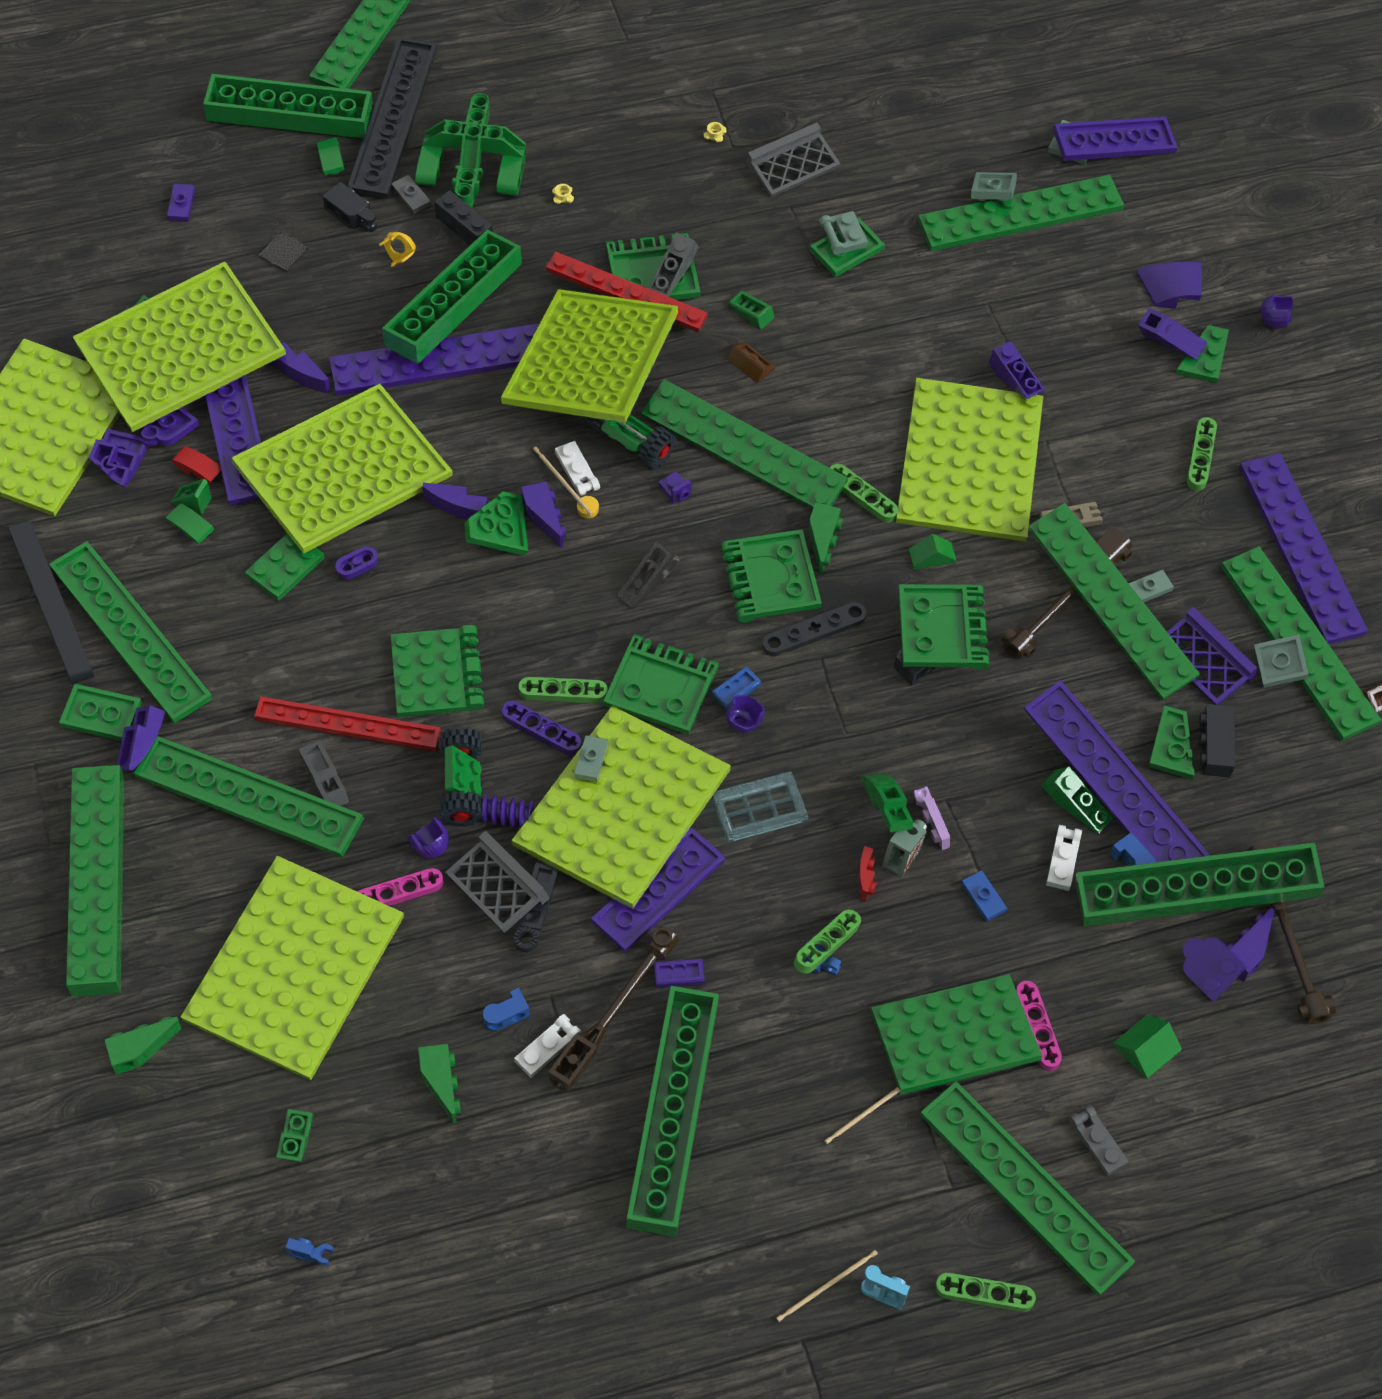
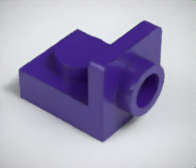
M676 471L658 481V486L668 499L675 504L689 497L692 483L689 479L684 481Z

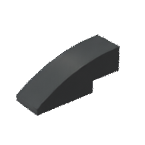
M319 740L299 748V753L320 798L339 806L348 803L346 790L321 741Z

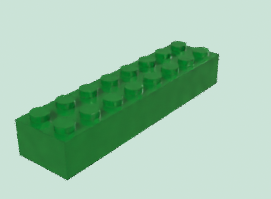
M211 74L203 103L206 121L364 138L373 111L371 91Z
M487 229L382 328L384 346L417 364L421 362L522 265L521 246Z

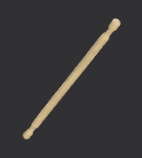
M534 447L533 450L582 508L587 511V514L592 516V511L587 508L586 504L546 457L539 452V449Z
M895 1088L836 1131L834 1135L825 1139V1143H830L832 1139L841 1135L900 1092L899 1088Z
M872 1251L870 1255L862 1258L789 1308L784 1314L776 1317L777 1321L780 1322L785 1316L790 1315L866 1263L868 1259L878 1254L877 1251Z

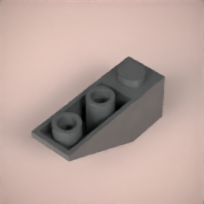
M677 232L675 233L649 287L650 290L669 297L695 257L699 248L695 240Z

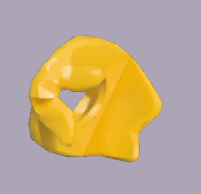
M389 232L384 241L379 243V246L384 244L385 250L392 259L391 267L406 261L413 255L416 249L412 239L400 232ZM394 239L402 241L405 246V252L398 253L394 251L391 241Z

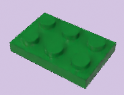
M860 218L857 220L868 241L866 248L835 255L831 250L828 236L810 246L812 254L834 277L841 275L884 250L885 244ZM838 230L835 231V234L839 242L843 243V240Z
M287 533L245 572V575L279 602L325 558L324 553L314 548L303 554Z
M74 684L59 725L62 728L122 741L124 727L133 726L136 708L141 707L142 701L141 698Z

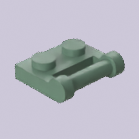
M854 211L831 217L825 215L819 219L820 226L824 228L829 238L833 254L838 255L867 247L868 241ZM832 226L837 227L843 243L839 242Z

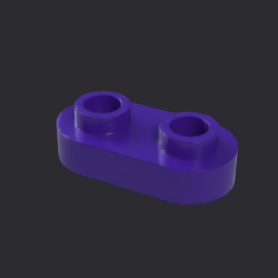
M365 546L339 558L336 562L337 575L342 579L349 580L373 569L378 564L377 551L372 547Z

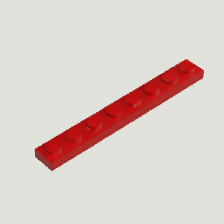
M556 251L546 266V272L605 296L678 306V314L674 324L697 333L700 332L707 319L708 313Z
M260 696L255 713L256 721L436 752L441 734V727Z

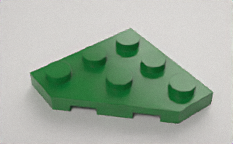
M503 491L464 523L466 542L523 556L528 552L523 500L520 495Z

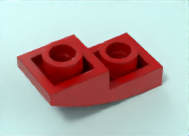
M186 446L171 461L188 476L192 472L200 480L206 479L208 485L222 471L221 466L215 461Z
M866 846L862 853L858 875L859 894L863 902H866L869 894H874L877 882L873 881L875 872L872 871L876 860L872 858L874 849Z

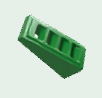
M743 290L728 302V306L759 329H763L774 319L772 306Z

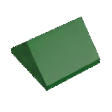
M1149 1014L1112 1044L1146 1080L1182 1050L1170 1022Z

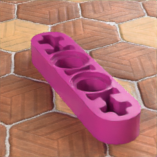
M430 868L357 892L374 899L373 894L376 893L377 901L391 906L440 890L443 886V876L438 869ZM430 876H433V878L436 879L435 884H432L429 881ZM419 879H422L424 888H420ZM407 883H414L416 889L412 892H406L403 890V886ZM384 890H391L394 893L390 899H383L380 897V894Z
M1031 981L1020 982L1016 991L1042 1053V1059L1038 1063L1044 1070L1054 1071L1059 1067L1062 1055L1036 984ZM1023 989H1026L1027 992H1032L1030 995L1031 1003L1028 1005L1029 1000L1026 994H1022ZM1028 1011H1039L1041 1018L1038 1020L1031 1019L1028 1016ZM1043 1031L1047 1033L1049 1040L1041 1042L1037 1040L1035 1034ZM1048 1047L1050 1057H1055L1053 1063H1051L1049 1060H1045L1047 1056L1046 1048Z

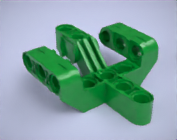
M477 93L471 98L466 122L444 119L425 131L415 182L417 185L435 187L437 178L440 177L439 168L440 163H443L444 147L461 149L460 166H455L457 176L452 180V191L472 208L475 197L478 196L479 181H481L483 169L480 168L481 152L503 154L497 180V192L500 195L518 196L526 159V143L505 126L488 125L490 117L489 97L486 94Z

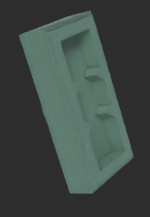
M1163 570L1129 583L1143 602L1171 592L1174 588Z
M585 736L574 773L575 778L598 782L609 744L608 739Z

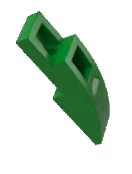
M883 772L861 775V781L874 809L879 808L889 831L896 832L913 829V820L906 808L907 799L898 783L890 775Z

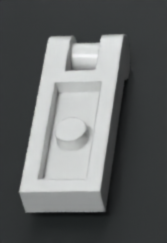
M575 441L555 448V454L579 497L585 495L587 491L600 489L598 479L593 475Z
M1058 826L1046 886L1070 890L1082 830L1076 828L1075 830L1066 829V826ZM1063 838L1072 839V844L1063 842Z
M565 1014L561 1015L551 1027L514 1058V1062L530 1078L559 1055L568 1046L576 1033L581 1034L582 1031L577 1026L573 1027L569 1023L570 1019ZM562 1029L567 1033L563 1038L558 1034Z

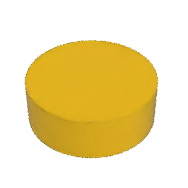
M592 496L580 498L587 508L592 511L593 515L589 516L587 511L577 502L578 514L587 519L595 517L599 511L598 501Z

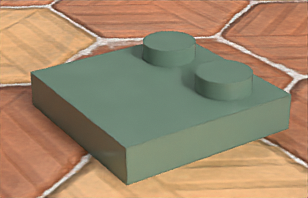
M976 172L971 190V199H978L980 201L987 199H997L999 201L1012 200L1017 182V173Z
M1299 635L1254 644L1264 688L1309 678Z

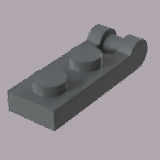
M1089 1104L1082 1109V1112L1079 1114L1074 1113L1068 1119L1105 1175L1109 1176L1126 1166L1129 1161L1098 1118L1093 1106ZM1086 1120L1091 1124L1088 1128H1085L1083 1122Z

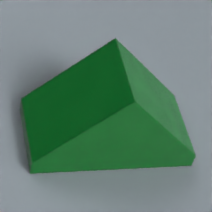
M201 479L181 485L170 503L174 506L182 503L202 516L212 499L208 481Z
M934 534L929 535L908 549L913 569L953 564L957 561L952 543Z

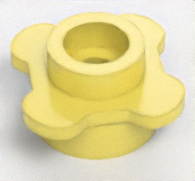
M712 122L707 125V132L704 133V138L721 142L723 134L726 133V128L718 122Z
M559 184L552 189V193L555 195L554 202L556 204L573 202L574 197L571 195L572 187L567 184Z

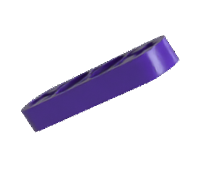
M509 701L503 705L502 717L504 721L568 756L576 755L581 748V738L577 733L519 702ZM513 710H516L517 714H508V711L512 712ZM529 719H536L538 721V725L535 727H528L525 723ZM549 729H554L558 732V735L554 738H549L545 735V732ZM567 742H575V746L571 745L570 747H567Z

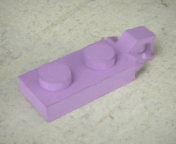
M928 787L915 790L916 805L923 807L922 815L926 824H931L933 830L930 832L934 843H939L941 850L949 848L950 835Z

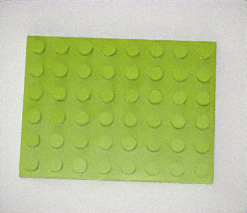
M226 262L212 267L73 336L76 345L132 432L286 355L285 348Z
M558 289L501 396L502 404L626 423L676 319L678 306Z
M23 339L0 373L1 497L55 517L90 463L89 456L96 439L103 440L106 430L111 429L117 421L120 412L87 361Z
M916 378L896 523L1026 542L1043 396L1035 395L1025 399L1019 393L1013 391Z
M381 384L232 457V464L303 554L423 492V482L438 484L452 476L451 468Z
M612 706L590 735L592 737L608 739L609 743L598 782L575 778L574 773L582 750L581 747L529 816V820H526L514 836L512 845L633 909L728 775L731 765Z
M277 856L181 1015V1020L311 1081L404 918V913Z

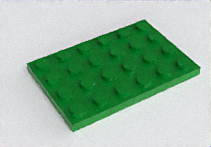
M1010 974L871 1007V1014L900 1094L1024 1065L1042 1059V1053Z

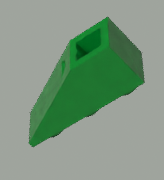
M815 502L809 521L808 533L818 571L822 574L824 567L830 564L832 553H829L830 548H835L838 537L835 535L836 530H841L843 518L840 517L841 508Z
M1069 766L1055 770L1041 785L1055 803L1097 834L1113 819Z
M165 1017L159 1020L158 1023L140 1025L133 1031L115 1033L110 1038L105 1039L115 1074L139 1068L181 1030L178 1017Z
M448 1044L418 1047L422 1080L451 1121L456 1123V1114L461 1113L459 1098L454 1099L453 1090H458L457 1075L451 1074V1067H456L454 1052H449Z

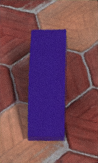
M285 342L281 343L285 348L286 355L272 361V363L281 372L301 385L324 393L330 392L329 379L304 351L296 355Z
M423 482L424 499L444 512L458 518L468 520L488 504L487 497L467 495V487Z
M150 705L136 708L133 726L124 727L117 760V765H120L122 772L132 771L149 752L162 725L165 714L164 710Z

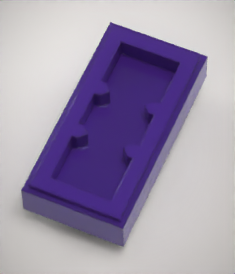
M173 185L167 214L168 220L189 222L195 193L194 185Z
M702 959L654 962L656 988L700 985L705 982Z

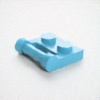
M875 1265L868 1266L865 1271L866 1279L861 1285L863 1294L901 1311L910 1286L906 1285V1282L901 1278L895 1276L890 1278L881 1274L879 1267Z

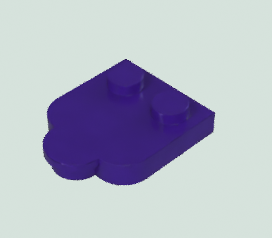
M181 407L142 427L140 439L147 446L157 444L169 446L198 427L199 423L193 415Z
M1191 938L1183 946V954L1187 958L1183 965L1185 974L1212 1001H1216L1248 967L1218 938H1207L1204 941L1199 938Z

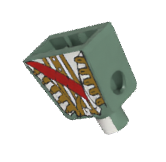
M916 819L913 822V829L897 831L890 839L882 863L884 868L900 877L904 876L919 853L927 832V826L922 820Z

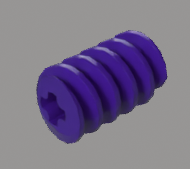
M486 793L482 806L483 822L488 823L491 818L492 824L496 825L501 819L502 826H506L510 820L512 828H515L518 822L521 828L532 814L533 801H530L526 807L524 799H521L520 803L516 805L515 798L512 797L508 804L505 796L502 797L500 802H497L496 794L493 795L491 800H488Z

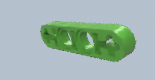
M1209 417L1201 418L1195 431L1187 476V485L1194 491L1203 490L1209 476L1217 430L1216 422ZM1204 426L1208 427L1207 435L1203 434L1205 429ZM1205 442L1209 448H1200L1198 443ZM1202 459L1206 465L1199 466L1195 463V460ZM1197 473H1201L1199 477L1200 482H1196L1195 477Z
M834 464L830 467L848 478V482L842 490L843 493L885 523L895 521L898 507L893 501L844 465ZM850 484H857L860 486V489L852 491L848 486ZM873 496L877 501L875 503H868L865 498ZM884 510H885V511L891 510L892 513H889V512H888L887 514H885V513H884Z
M525 677L518 685L521 698L531 701L602 703L608 692L607 685L600 680ZM552 685L558 688V691L554 694H549L545 690L548 686ZM527 686H532L530 692L526 691ZM539 686H541L542 693H539ZM571 687H578L581 692L577 695H572L568 690ZM595 689H600L599 695H595Z
M845 910L798 951L794 960L795 968L805 974L814 971L858 930L861 923L860 915L854 910ZM845 921H852L846 925V928L844 927ZM836 931L840 934L841 938H833L829 932ZM821 944L826 948V951H818L814 945ZM811 955L812 957H811L810 962L807 961V962L804 963L803 961H805L806 959H808L809 956Z
M954 1273L941 1274L935 1285L937 1294L944 1299L1018 1312L1029 1311L1036 1300L1034 1291L1027 1286ZM945 1280L950 1281V1285L954 1286L949 1291H945V1287L941 1285L945 1283ZM959 1282L963 1283L961 1287V1294L957 1293L959 1288H955L958 1287ZM969 1284L978 1286L980 1290L979 1295H968L966 1286ZM999 1288L1004 1291L1005 1298L1001 1301L994 1300L991 1296V1291ZM1010 1291H1013L1012 1297L1017 1298H1013L1011 1303H1009ZM1021 1294H1026V1299L1030 1300L1025 1305L1021 1304V1300L1018 1299Z

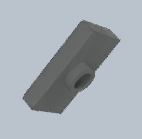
M409 175L392 183L394 192L413 214L431 206L429 198Z

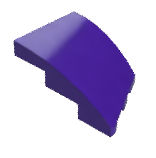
M1168 262L1137 269V276L1141 277L1145 284L1144 288L1151 296V301L1155 307L1176 309L1179 299L1200 301L1202 286L1201 262Z
M107 429L103 440L96 439L89 460L118 485L125 488L140 466L148 446L141 442L140 436Z

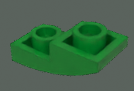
M337 137L317 142L324 174L334 175L345 170Z
M182 503L166 517L169 524L180 529L187 538L198 544L206 539L214 530L210 523Z
M288 1109L276 1158L302 1162L311 1130L313 1113Z

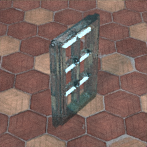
M791 771L719 790L712 796L728 842L809 821L808 813ZM787 785L791 796L773 801L770 790ZM765 791L768 802L750 807L746 796ZM742 798L745 809L727 813L724 802ZM793 800L797 811L779 816L775 805ZM770 806L774 817L755 822L752 811ZM747 812L751 823L733 828L729 817Z

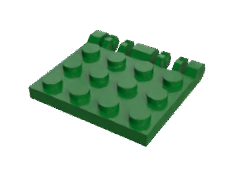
M679 233L689 238L688 233ZM671 234L670 241H672L675 234ZM663 235L658 237L659 247H656L654 236L639 238L640 249H637L635 239H630L631 250H624L622 240L617 242L618 251H616L614 241L606 242V252L611 274L649 289L670 245L665 246ZM694 259L669 295L670 298L680 300L700 297V287Z
M803 529L728 540L720 544L725 562H735L726 567L730 588L733 591L732 596L736 600L746 599L735 604L739 622H750L755 618L821 608L822 602Z
M899 584L898 595L903 667H971L975 670L989 668L987 648L971 647V645L983 646L988 643L986 638V619L984 618L986 616L985 611L982 608H968V606L980 607L985 604L983 586Z
M463 625L456 629L391 634L397 717L474 711L484 708L483 690L481 688H468L464 691V687L478 686L482 683L480 659L478 658L479 651L475 648H469L475 647L478 644L477 627L475 625Z
M634 634L604 698L603 706L609 708L612 706L632 716L689 735L710 685L716 676L719 663L710 660L706 671L703 672L707 659L702 657L697 669L690 667L693 663L694 655L688 653L682 665L683 650L669 646L664 658H662L664 644L659 643L653 655L648 653L652 641L646 638L640 650L643 637Z

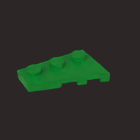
M1208 325L1200 338L1207 341V345L1197 361L1186 356L1177 368L1176 374L1217 384L1229 330Z
M1164 705L1148 767L1193 780L1195 773L1192 766V749H1190L1189 743L1190 734L1186 711Z

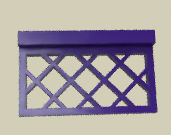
M1194 607L1187 612V615L1167 631L1171 638L1176 641L1178 647L1179 641H1192V651L1182 650V652L1186 656H1192V664L1197 671H1208L1207 681L1195 679L1191 683L1214 705L1222 703L1246 681L1250 682L1255 677L1257 667ZM1186 624L1192 630V636H1179V629ZM1195 641L1205 642L1208 645V651H1195ZM1195 656H1208V666H1195ZM1211 657H1221L1224 660V667L1211 666ZM1211 671L1224 672V681H1210ZM1227 672H1236L1241 679L1237 682H1227ZM1210 686H1224L1223 694L1216 698L1210 692Z

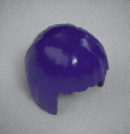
M1275 294L1267 297L1260 307L1262 321L1272 328H1286L1292 321V296H1277Z
M736 695L727 706L726 720L734 731L741 734L748 733L757 728L762 722L765 710L763 705L753 697Z
M434 817L430 824L418 830L415 835L408 836L412 848L419 855L430 859L442 855L449 844L448 832L437 817Z

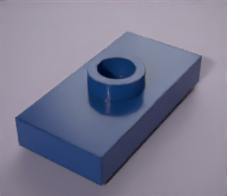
M746 666L714 689L712 696L727 710V706L736 695H749L761 686L762 681Z
M983 871L962 880L961 885L986 922L1007 911L1006 905Z

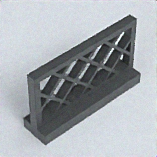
M817 122L748 152L745 164L749 170L753 169L770 197H774L840 167V162L821 135V128ZM818 140L822 146L821 151L810 148V143ZM797 149L805 151L804 158L792 155L793 151ZM807 153L819 155L818 162L806 159ZM821 156L829 158L832 164H821ZM779 157L788 159L787 166L775 163L776 159ZM790 160L802 163L801 169L789 167ZM804 164L816 167L812 173L802 170ZM758 166H770V173L762 172ZM773 167L785 171L783 178L772 175ZM787 172L799 175L798 179L794 181L785 177ZM770 179L781 182V186L773 190L769 184Z
M485 831L479 836L481 841L446 871V874L505 933L536 904L540 902L543 905L550 898L544 888ZM483 850L486 853L485 862H474L475 856ZM484 867L483 877H472L473 868ZM489 867H500L499 876H488ZM461 868H468L467 877L457 878L454 874ZM503 881H514V890L502 891ZM482 882L481 892H471V883ZM487 882H498V891H486ZM528 895L531 898L525 905H517L518 896ZM502 896H513L512 905L501 906ZM497 897L496 906L486 907L485 898ZM511 911V917L502 923L499 920L500 912Z

